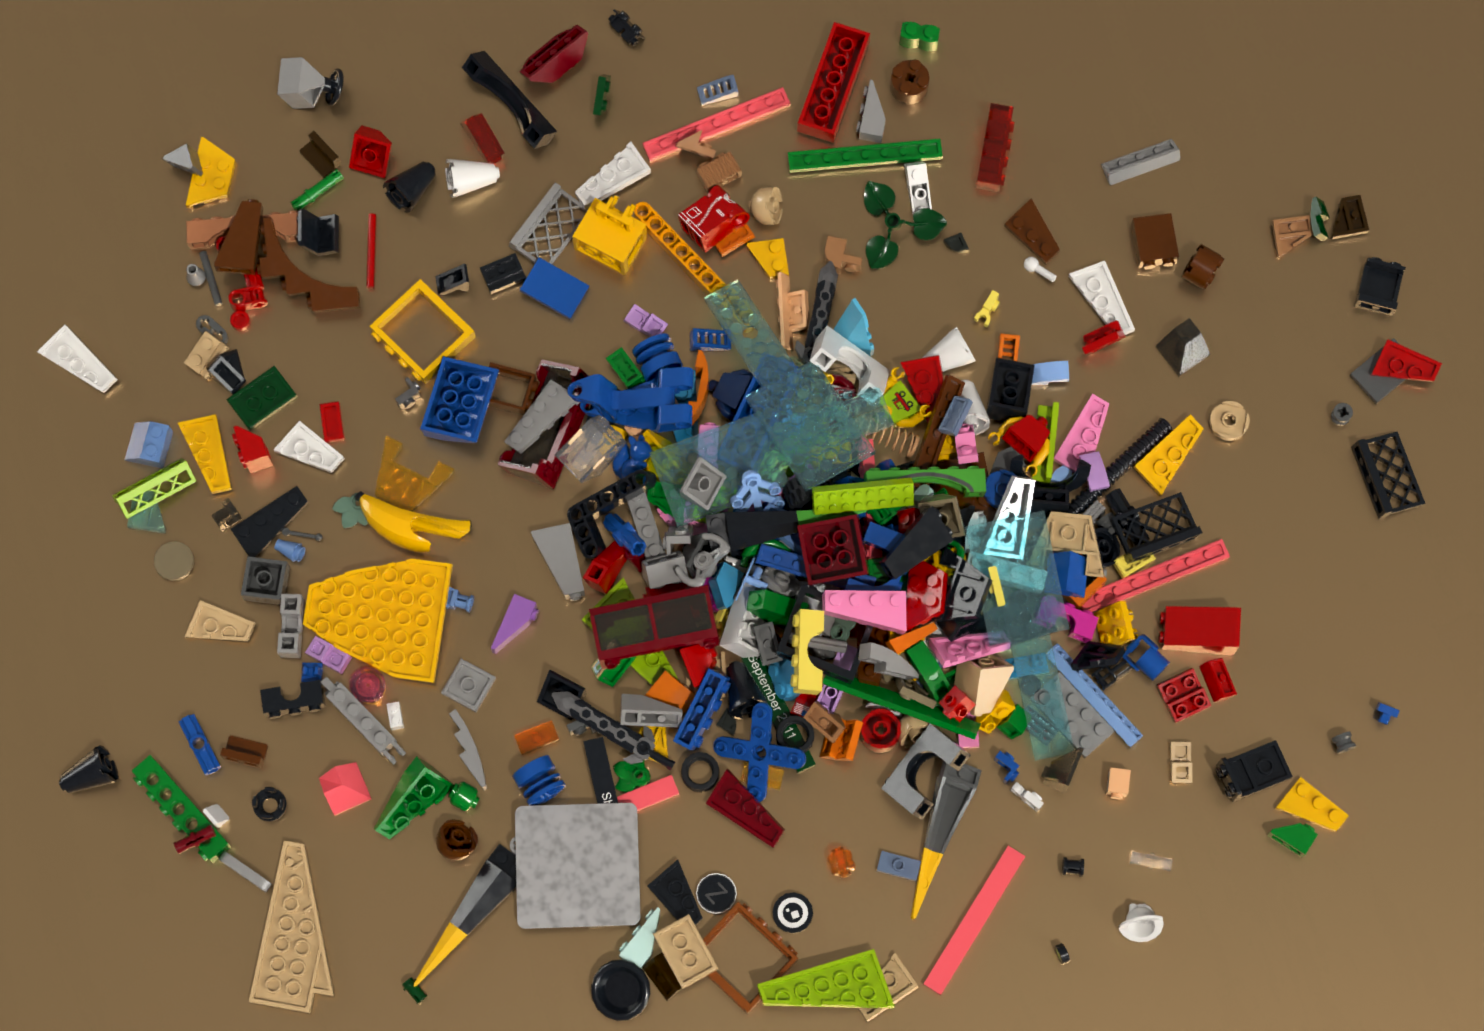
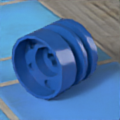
M658 334L647 338L632 350L637 364L642 365L640 369L646 382L656 378L660 369L683 366L678 353L672 351L674 344L671 342L669 334Z
M549 755L539 757L527 763L512 775L519 789L529 787L523 793L524 798H529L527 800L529 806H536L551 800L566 787L563 780L558 781L561 778L559 773L549 775L555 769V765Z

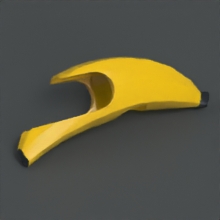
M362 491L358 492L355 496V500L360 502L361 510L369 525L380 536L406 550L430 552L431 543L414 532L422 531L459 539L467 534L472 527L471 520H451L408 511L366 495Z

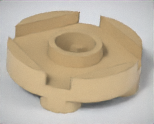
M1225 401L1213 409L1209 424L1215 436L1223 440L1233 441L1240 439L1246 433L1250 424V417L1241 404L1234 401ZM1230 416L1232 421H1235V424L1227 425L1224 419Z

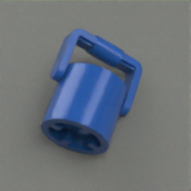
M1141 634L1137 639L1132 640L1126 647L1127 650L1123 655V659H1126L1130 666L1136 671L1141 670L1152 681L1170 663L1158 651L1159 647L1145 634ZM1143 639L1150 648L1135 663L1128 655L1140 644L1139 642Z

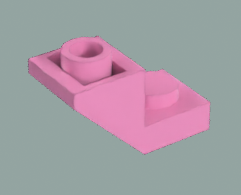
M963 423L957 437L954 436L958 463L979 462L973 424Z

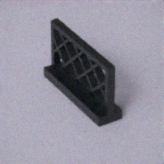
M1398 431L1367 440L1361 439L1351 446L1379 519L1426 504ZM1394 438L1396 443L1395 449L1385 445L1387 439ZM1373 443L1379 446L1378 453L1371 452L1368 444ZM1383 449L1392 453L1389 461L1380 457ZM1395 456L1402 459V467L1392 463ZM1377 460L1387 465L1384 472L1377 469ZM1390 467L1399 472L1396 479L1387 475ZM1402 474L1409 477L1410 483L1408 486L1399 481ZM1384 479L1394 483L1391 491L1384 487ZM1397 485L1406 490L1403 497L1394 493ZM1411 492L1416 495L1418 502L1412 503L1407 500L1408 493ZM1391 497L1401 501L1399 507L1392 509Z
M1181 492L1110 519L1125 551L1126 556L1124 558L1127 564L1197 539L1203 533L1200 526H1196ZM1178 499L1181 506L1179 511L1169 507L1172 500ZM1158 506L1165 509L1162 518L1152 514L1154 507ZM1167 511L1177 515L1175 523L1165 519ZM1137 513L1147 516L1145 524L1135 520ZM1150 517L1160 521L1157 530L1147 526ZM1180 517L1187 519L1190 527L1183 528L1177 525ZM1124 519L1130 522L1128 529L1120 528L1118 520ZM1163 523L1173 527L1171 534L1167 535L1160 531ZM1133 524L1143 528L1140 536L1130 532ZM1145 530L1155 533L1152 541L1143 538ZM1128 536L1138 540L1136 547L1129 548L1127 543Z

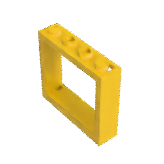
M421 279L370 325L371 335L378 343L381 341L385 345L384 349L391 356L395 354L399 358L397 360L399 364L405 369L408 367L412 371L411 375L418 381L421 380L424 384L429 382L438 373L443 356L453 359L476 337L474 330ZM419 293L462 334L424 371L381 330Z

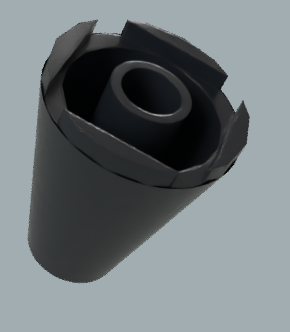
M421 162L387 180L383 184V188L386 187L387 189L385 193L387 198L399 210L404 208L406 209L404 212H411L436 175L435 168L429 162Z
M739 661L731 662L726 668V676L730 677L729 683H731L727 692L729 715L733 719H743V715H749L750 718L752 717L753 707L761 702L768 704L767 699L746 665Z
M101 745L95 747L61 774L59 780L61 789L72 793L117 782L116 780L119 778L118 770L114 760L110 761L107 755L110 754L108 750Z

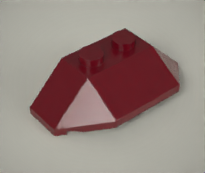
M575 25L572 29L555 35L527 58L523 68L519 71L520 74L530 81L554 83L582 60L588 32L579 25Z

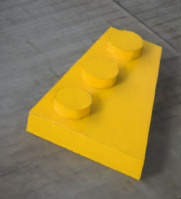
M1302 777L1297 780L1275 808L1333 832H1336L1349 816Z

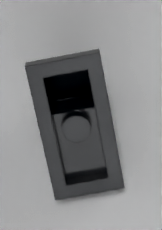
M462 264L435 276L439 295L444 296L457 289L467 292L469 289L467 264Z

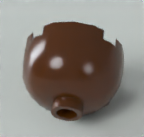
M447 820L440 827L436 836V846L439 853L452 861L466 859L473 853L478 843L475 830L471 826L470 828L465 826V822L461 820Z

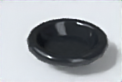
M624 959L611 960L602 965L595 973L591 984L592 1000L597 1010L605 1017L616 1021L631 1020L640 1015L646 1008L651 994L650 983L645 972L635 963Z

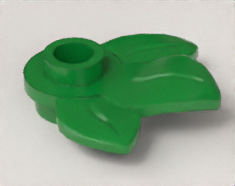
M644 760L642 763L637 764L620 761L613 766L614 772L620 778L615 785V789L618 791L630 792L636 786H645L650 781L651 775L648 769L645 768ZM642 773L643 776L638 779L637 776Z

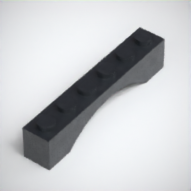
M485 51L470 54L462 69L473 81L493 92L509 107L518 120L522 136L534 149L548 145L557 133V130Z

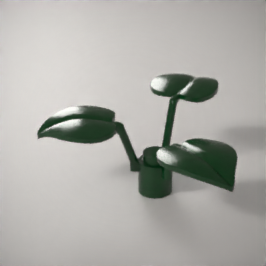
M868 181L864 191L865 207L874 216H879L885 212L887 215L885 224L889 228L887 239L878 235L871 238L866 245V255L870 268H884L896 259L898 245L890 241L892 230H898L902 224L915 226L914 234L919 239L928 241L940 234L947 225L946 219L932 209L923 208L914 213V222L901 220L898 214L889 213L887 210L895 204L896 196L894 191L885 184Z

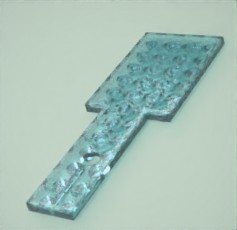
M739 280L704 297L711 312L761 386V388L746 395V401L805 491L812 489V487L825 482L875 454L874 448L820 367L812 362H808L798 368L795 366ZM752 327L758 331V335L754 339L745 338L743 331L746 328Z
M880 388L770 429L767 428L760 411L652 451L649 454L675 523L679 527L701 519L705 515L714 514L732 507L730 499L742 487V475L748 470H755L760 474L761 479L777 482L780 488H783L788 482L783 469L784 466L894 426V422ZM827 420H835L838 423L839 429L836 433L829 434L824 431L823 425ZM698 457H702L727 476L708 511L680 496V489ZM758 487V491L770 493L768 489ZM750 489L742 498L743 502L750 495Z
M1043 510L967 526L965 531L973 566L989 578L988 567H997L1006 604L997 607L994 593L990 594L988 592L982 612L989 645L1010 642L1034 759L1036 761L1074 753L1050 633L1068 630L1069 625L1045 512ZM1039 689H1046L1050 694L1049 701L1044 705H1040L1034 700V694Z

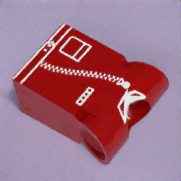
M716 185L709 191L707 196H703L679 213L678 218L682 230L706 253L728 236L733 229L744 226L749 221L750 215L738 203L732 201L729 194L722 187Z

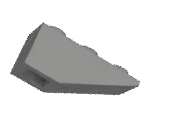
M870 80L869 86H865L863 97H866V102L861 104L860 115H863L862 121L857 123L856 132H859L860 140L882 143L886 118L874 82Z

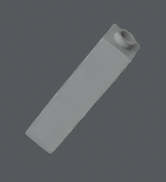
M570 523L531 531L533 541L565 599L576 601L581 599V596H585Z

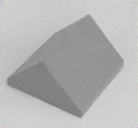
M698 457L680 489V496L708 511L727 476L702 457Z

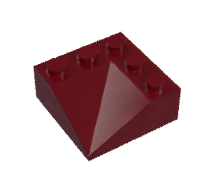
M858 514L797 526L808 585L870 574Z

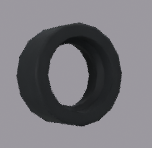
M798 715L783 719L776 731L777 744L791 747L785 742L783 733L788 726L798 724L805 728L807 739L803 745L793 748L801 749L806 753L812 747L814 741V728L812 725Z
M693 753L682 764V780L687 788L692 791H709L716 785L719 779L718 763L714 757L707 753ZM695 761H705L711 766L712 776L706 783L697 784L689 778V767Z

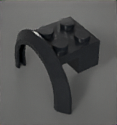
M1023 455L1012 458L1010 472H1013L1016 476L1030 478L1022 468ZM1079 460L1076 472L1070 478L1061 482L1044 483L1035 480L1029 518L1048 519L1051 511L1068 513L1069 492L1079 488L1087 481L1091 465L1084 460Z

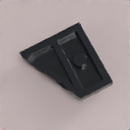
M1089 641L1071 663L1072 670L1116 665L1125 653L1124 646Z

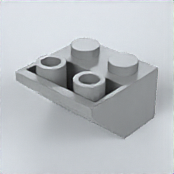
M681 551L641 561L642 577L650 589H661L670 583H682L675 572V568L678 566L688 576L685 559Z

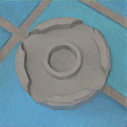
M768 566L762 573L763 582L768 583L767 587L775 593L792 597L800 589L798 585L800 582L794 574Z

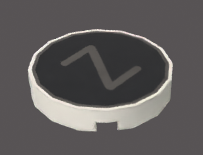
M709 874L697 886V902L707 913L723 914L730 910L736 901V886L724 874Z

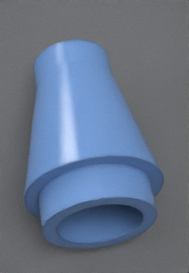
M278 539L274 546L275 550L293 562H300L306 551L301 543Z

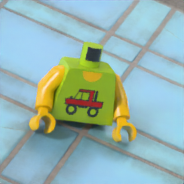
M896 367L891 371L892 376H889L884 394L878 399L877 407L880 412L872 416V418L878 417L879 423L883 420L888 421L889 424H893V428L897 426L900 428H913L923 421L924 417H931L932 412L930 411L926 414L925 411L930 405H922L920 407L902 381L897 380L903 378L905 372L898 376L896 371L899 367Z

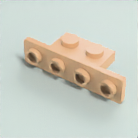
M779 272L778 279L776 280L779 292L777 304L780 311L778 323L781 331L779 341L782 347L790 351L793 350L792 332L808 329L809 326L808 291L804 289L790 292L789 276Z

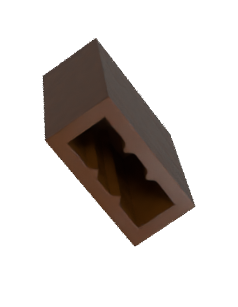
M1172 214L1133 218L1131 229L1138 268L1152 269L1158 265L1169 267L1177 263L1179 253Z

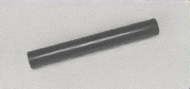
M201 251L199 255L215 306L222 305V300L207 252Z

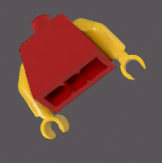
M1032 415L1012 417L998 428L999 431L997 433H990L988 440L991 437H997L998 440L993 443V446H996L1003 435L1002 439L1019 454L1023 455L1029 462L1034 461L1033 464L1025 468V473L1028 471V468L1034 469V474L1031 476L1033 477L1038 472V465H1041L1049 454L1050 440L1047 437L1050 431L1046 428L1048 421L1042 416L1037 419Z

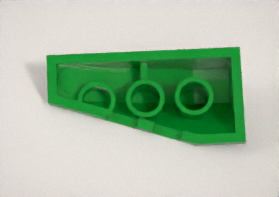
M416 756L404 771L374 830L391 839L406 828L416 816H422L426 813L425 810L434 803L436 805L442 801L454 784L433 766Z

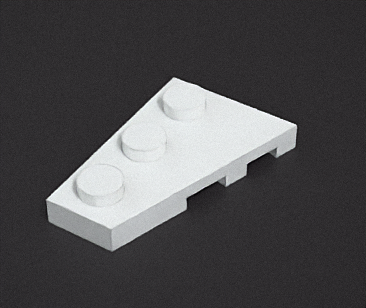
M301 421L292 428L274 449L276 453L332 473L345 459L344 456Z

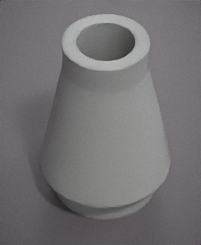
M195 264L187 266L186 279L188 283L193 286L201 285L206 278L205 272Z

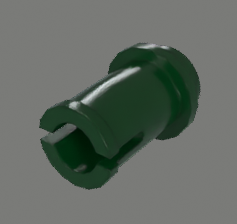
M411 977L402 984L403 990H407L416 1003L419 1004L427 997V994L423 992L419 985L414 987L416 979Z

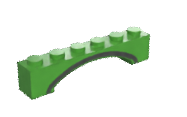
M957 466L948 467L947 469L929 467L928 470H920L919 467H911L908 470H900L897 467L889 468L888 470L870 468L864 474V482L912 478L913 483H935L954 488L963 493V497H983L986 493L985 468L979 469L978 466H970L967 469H959Z

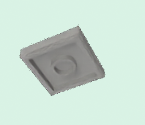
M460 659L441 694L477 713L496 677Z

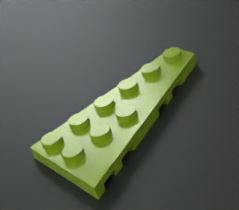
M622 578L593 608L635 600L625 579ZM588 612L582 619V622L593 631L590 613ZM644 615L615 620L614 626L609 627L606 632L600 633L601 639L607 645L615 637L619 640L622 647L654 640L653 631ZM663 651L636 656L630 665L651 686L654 685L665 670L678 679Z
M874 949L757 984L763 1006L895 1007Z

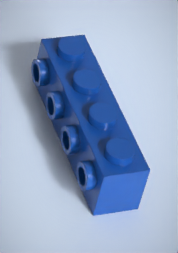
M708 669L673 739L674 742L689 750H695L696 747L700 748L704 740L702 735L705 729L708 730L713 722L711 717L714 711L717 712L722 704L720 699L723 693L726 694L730 688V677L714 669Z

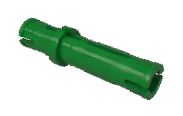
M336 169L310 189H305L303 194L291 201L292 207L298 211L309 203H314L315 199L343 180V175Z

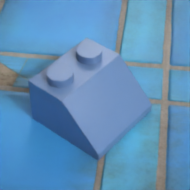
M152 421L135 423L124 460L163 468L173 435L171 427Z

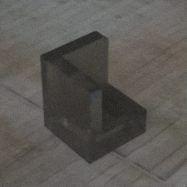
M229 498L222 502L223 508L212 514V518L222 532L242 519Z

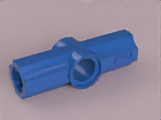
M609 513L605 516L603 525L612 534L620 547L624 546L633 556L642 555L647 546L644 540L637 535L633 526L629 522L625 523L617 514Z
M195 714L182 718L179 724L204 774L209 775L218 771L221 766ZM203 740L205 742L204 746L201 749H196L195 744Z

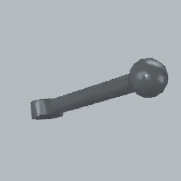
M283 528L282 530L284 536L296 535L314 538L316 541H321L323 538L320 533L314 535L290 531L288 528Z

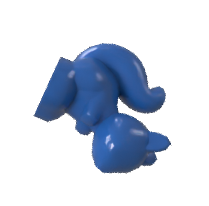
M642 434L639 435L637 441L633 436H629L630 448L625 443L618 445L620 452L613 459V471L620 479L637 470H644L647 467V463L644 460L653 454V450ZM646 476L643 477V483L646 481Z

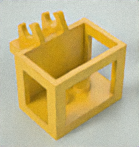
M611 196L607 204L595 198L572 236L574 250L625 276L647 239L646 224L632 217L636 208L635 204L628 205L625 211L622 212L615 208L619 196Z

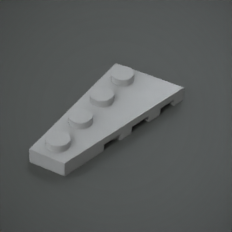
M550 380L504 442L522 454L540 438L541 433L553 427V423L561 416L564 417L569 413L568 410L572 406L578 405L580 402L574 401L569 396L567 389Z

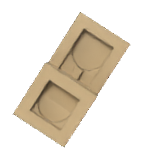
M1170 741L1172 783H1192L1190 741Z

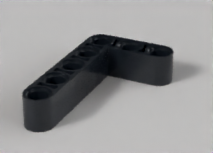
M637 470L568 509L567 517L584 557L595 559L606 549L595 519L653 488L657 481L656 475L653 472ZM644 476H646V481H645V483H643V477H644ZM629 484L630 490L627 492L626 487ZM613 493V500L611 501L610 496ZM597 502V508L595 510L594 504ZM579 511H581V517H580V518H578V513H579ZM586 529H588V535H587V536L585 535ZM595 546L596 551H595V553L593 554L592 550H593V547Z

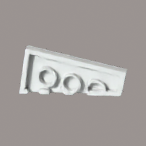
M629 142L626 148L621 153L618 152L609 164H605L599 173L592 176L575 191V195L586 210L591 206L595 198L601 201L647 176L651 173V169L633 143Z
M1105 261L1069 274L1068 277L1105 325L1118 320L1125 335L1135 331Z
M64 325L37 351L103 393L118 380L67 325Z

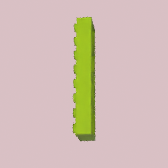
M900 478L812 487L814 515L913 506L914 483L912 478Z

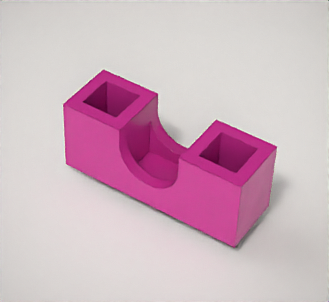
M1046 595L1038 600L1031 622L1050 629L1055 625L1058 617L1065 618L1070 625L1068 636L1087 643L1092 640L1099 617L1093 616L1094 613L1091 611L1078 610L1073 604H1063L1058 602L1055 597Z

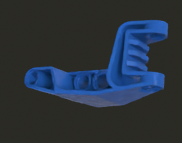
M689 367L660 369L656 378L622 391H618V387L600 374H594L572 382L567 389L569 396L574 401L581 402V410L590 417L642 430L650 429L656 433L692 427V406L689 404H675V394L693 388L694 371ZM577 387H581L582 392L579 395L574 396L573 390ZM586 404H591L593 409L585 410Z

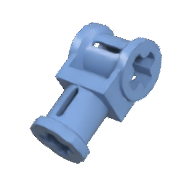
M449 587L446 609L455 610L458 607L470 613L474 603V596L462 595L459 590Z

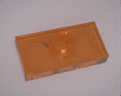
M552 721L514 735L522 755L559 741Z

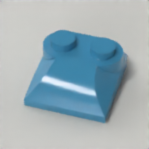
M782 658L783 661L770 664L768 673L772 679L776 695L785 701H793L801 693H793L791 676L792 674L794 675V667L791 666V661Z

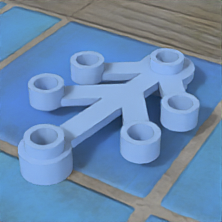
M755 470L744 472L741 480L742 487L730 499L732 507L737 509L735 512H747L752 504L755 511H762L761 501L771 503L780 508H783L785 504L781 496H776L781 492L779 483L761 479L760 474ZM758 487L768 489L770 494L758 491ZM750 489V495L743 502L742 498Z

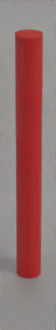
M373 213L368 214L366 288L368 289L374 288L376 214Z

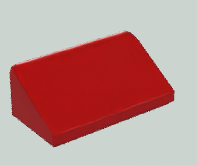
M1223 658L1210 660L1199 666L1214 702L1237 695Z

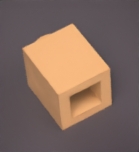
M1110 767L1106 795H1111L1112 799L1118 800L1126 797L1129 792L1131 770Z

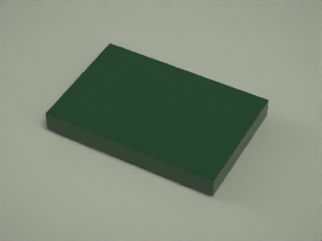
M273 366L226 400L249 431H251L298 396L277 368Z

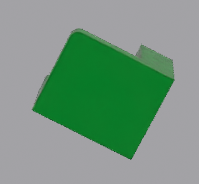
M1018 704L997 725V728L1011 740L1024 733L1031 719V715Z

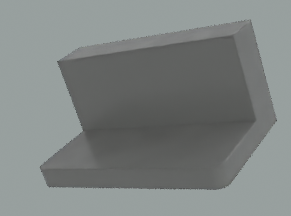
M767 621L753 626L752 629L762 666L783 661L781 657L775 655L779 644L773 622Z

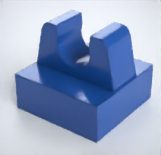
M302 663V683L323 680V663Z
M1378 702L1376 710L1381 712L1378 722L1387 725L1390 717L1397 718L1400 710Z

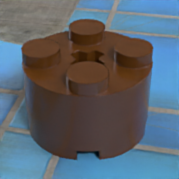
M916 59L900 62L893 68L890 89L892 95L896 100L905 102V104H915L923 100L929 86V72L927 68Z
M1200 244L1196 249L1198 252L1192 255L1181 277L1201 289H1206L1215 277L1213 273H1215L1217 268H1220L1225 258L1205 245Z

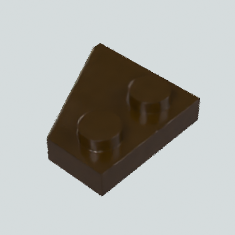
M1361 195L1341 198L1331 236L1332 240L1368 233L1369 226Z

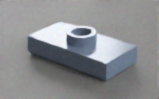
M954 396L938 431L957 437L973 402L968 398Z
M882 851L877 872L916 882L921 861Z

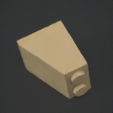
M996 654L957 664L954 686L956 685L976 704L970 711V714L973 716H982V714L992 712L1014 670L1012 664Z

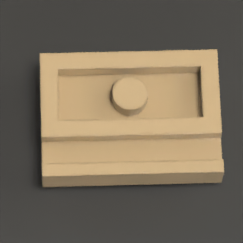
M205 331L184 363L198 374H201L205 379H209L210 375L207 368L220 354L226 353L230 347L210 332Z

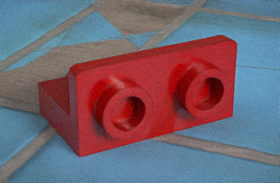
M1115 320L1084 335L1083 338L1086 346L1082 347L1085 354H1092L1126 338L1119 321Z

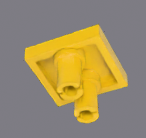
M1118 601L1094 613V616L1099 617L1097 629L1101 643L1121 646L1138 638V634H1134L1137 630L1132 628L1131 624L1134 616L1129 615L1133 612L1127 609L1126 601Z

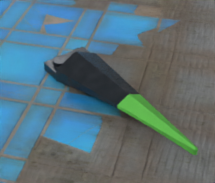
M813 510L721 512L705 515L708 533L716 534L726 540L730 546L729 552H733L797 533L798 525L861 514L867 510L814 515ZM709 540L711 552L720 547L716 542Z

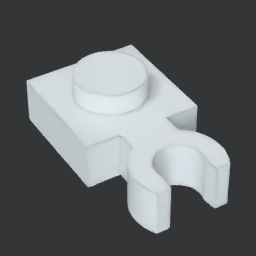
M1017 782L1010 790L1036 812L1044 804L1041 801V796L1034 791L1032 793L1026 791Z

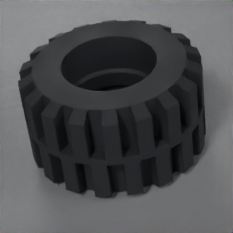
M813 470L799 474L789 480L783 487V494L789 510L813 509L812 487L833 485L829 473L825 470Z

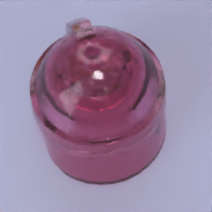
M373 666L357 668L351 674L348 682L352 695L363 704L378 703L384 696L387 687L383 674Z

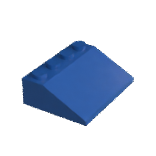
M443 356L420 428L424 436L443 441L477 443L499 369Z

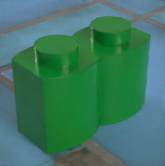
M903 22L899 44L905 48L912 49L918 47L928 52L936 51L940 28L934 25L921 26L915 22Z

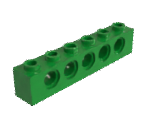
M151 755L132 770L135 775L133 777L134 781L140 787L144 785L148 789L146 792L148 797L153 802L157 800L161 804L159 809L166 817L170 814L174 819L172 824L179 832L183 829L187 836H189V833L197 832L211 824ZM154 776H158L159 780L157 784L150 785V779ZM171 791V797L168 800H163V793ZM178 806H184V812L180 815H176V808ZM196 820L198 822L197 827L190 830L188 828L189 823ZM212 825L216 837H212L206 845L200 843L201 846H199L200 851H198V854L205 861L209 859L214 863L224 851L231 848V845Z

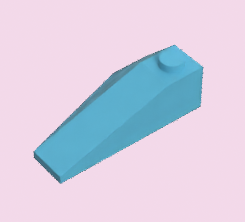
M854 298L834 327V331L869 356L874 355V345L872 342L869 343L872 336L868 331L869 324L866 313L856 298Z

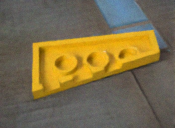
M214 414L178 422L212 494L232 490L217 415Z
M1191 414L1133 467L1159 496L1163 494L1166 486L1204 429Z

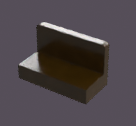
M313 131L308 135L310 142L300 149V154L325 178L341 165L339 156Z
M663 953L653 957L643 967V970L666 1000L671 999L682 989Z

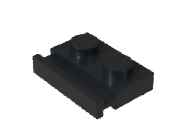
M516 253L480 267V271L491 294L526 280Z

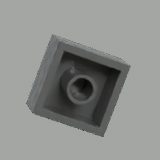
M247 556L241 590L242 598L245 601L281 605V594H286L290 572L288 562Z

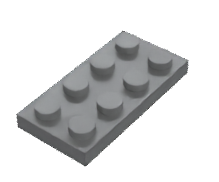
M1060 672L1030 698L1044 716L1060 729L1059 732L1084 759L1115 732Z

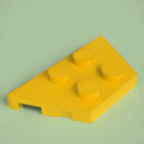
M204 137L200 139L197 152L203 174L202 176L192 174L186 201L187 208H192L193 205L203 202L204 204L210 203L213 200H220L229 196L236 161Z

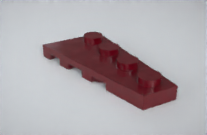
M727 769L706 804L774 848L785 829L733 773Z

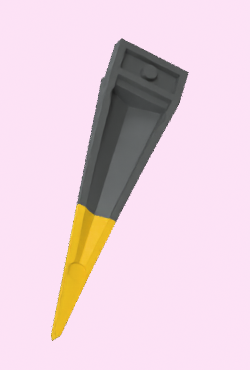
M945 761L942 763L939 777L936 778L932 800L934 805L930 811L911 919L916 918L950 839L977 790L982 771L980 769L964 764L958 771Z

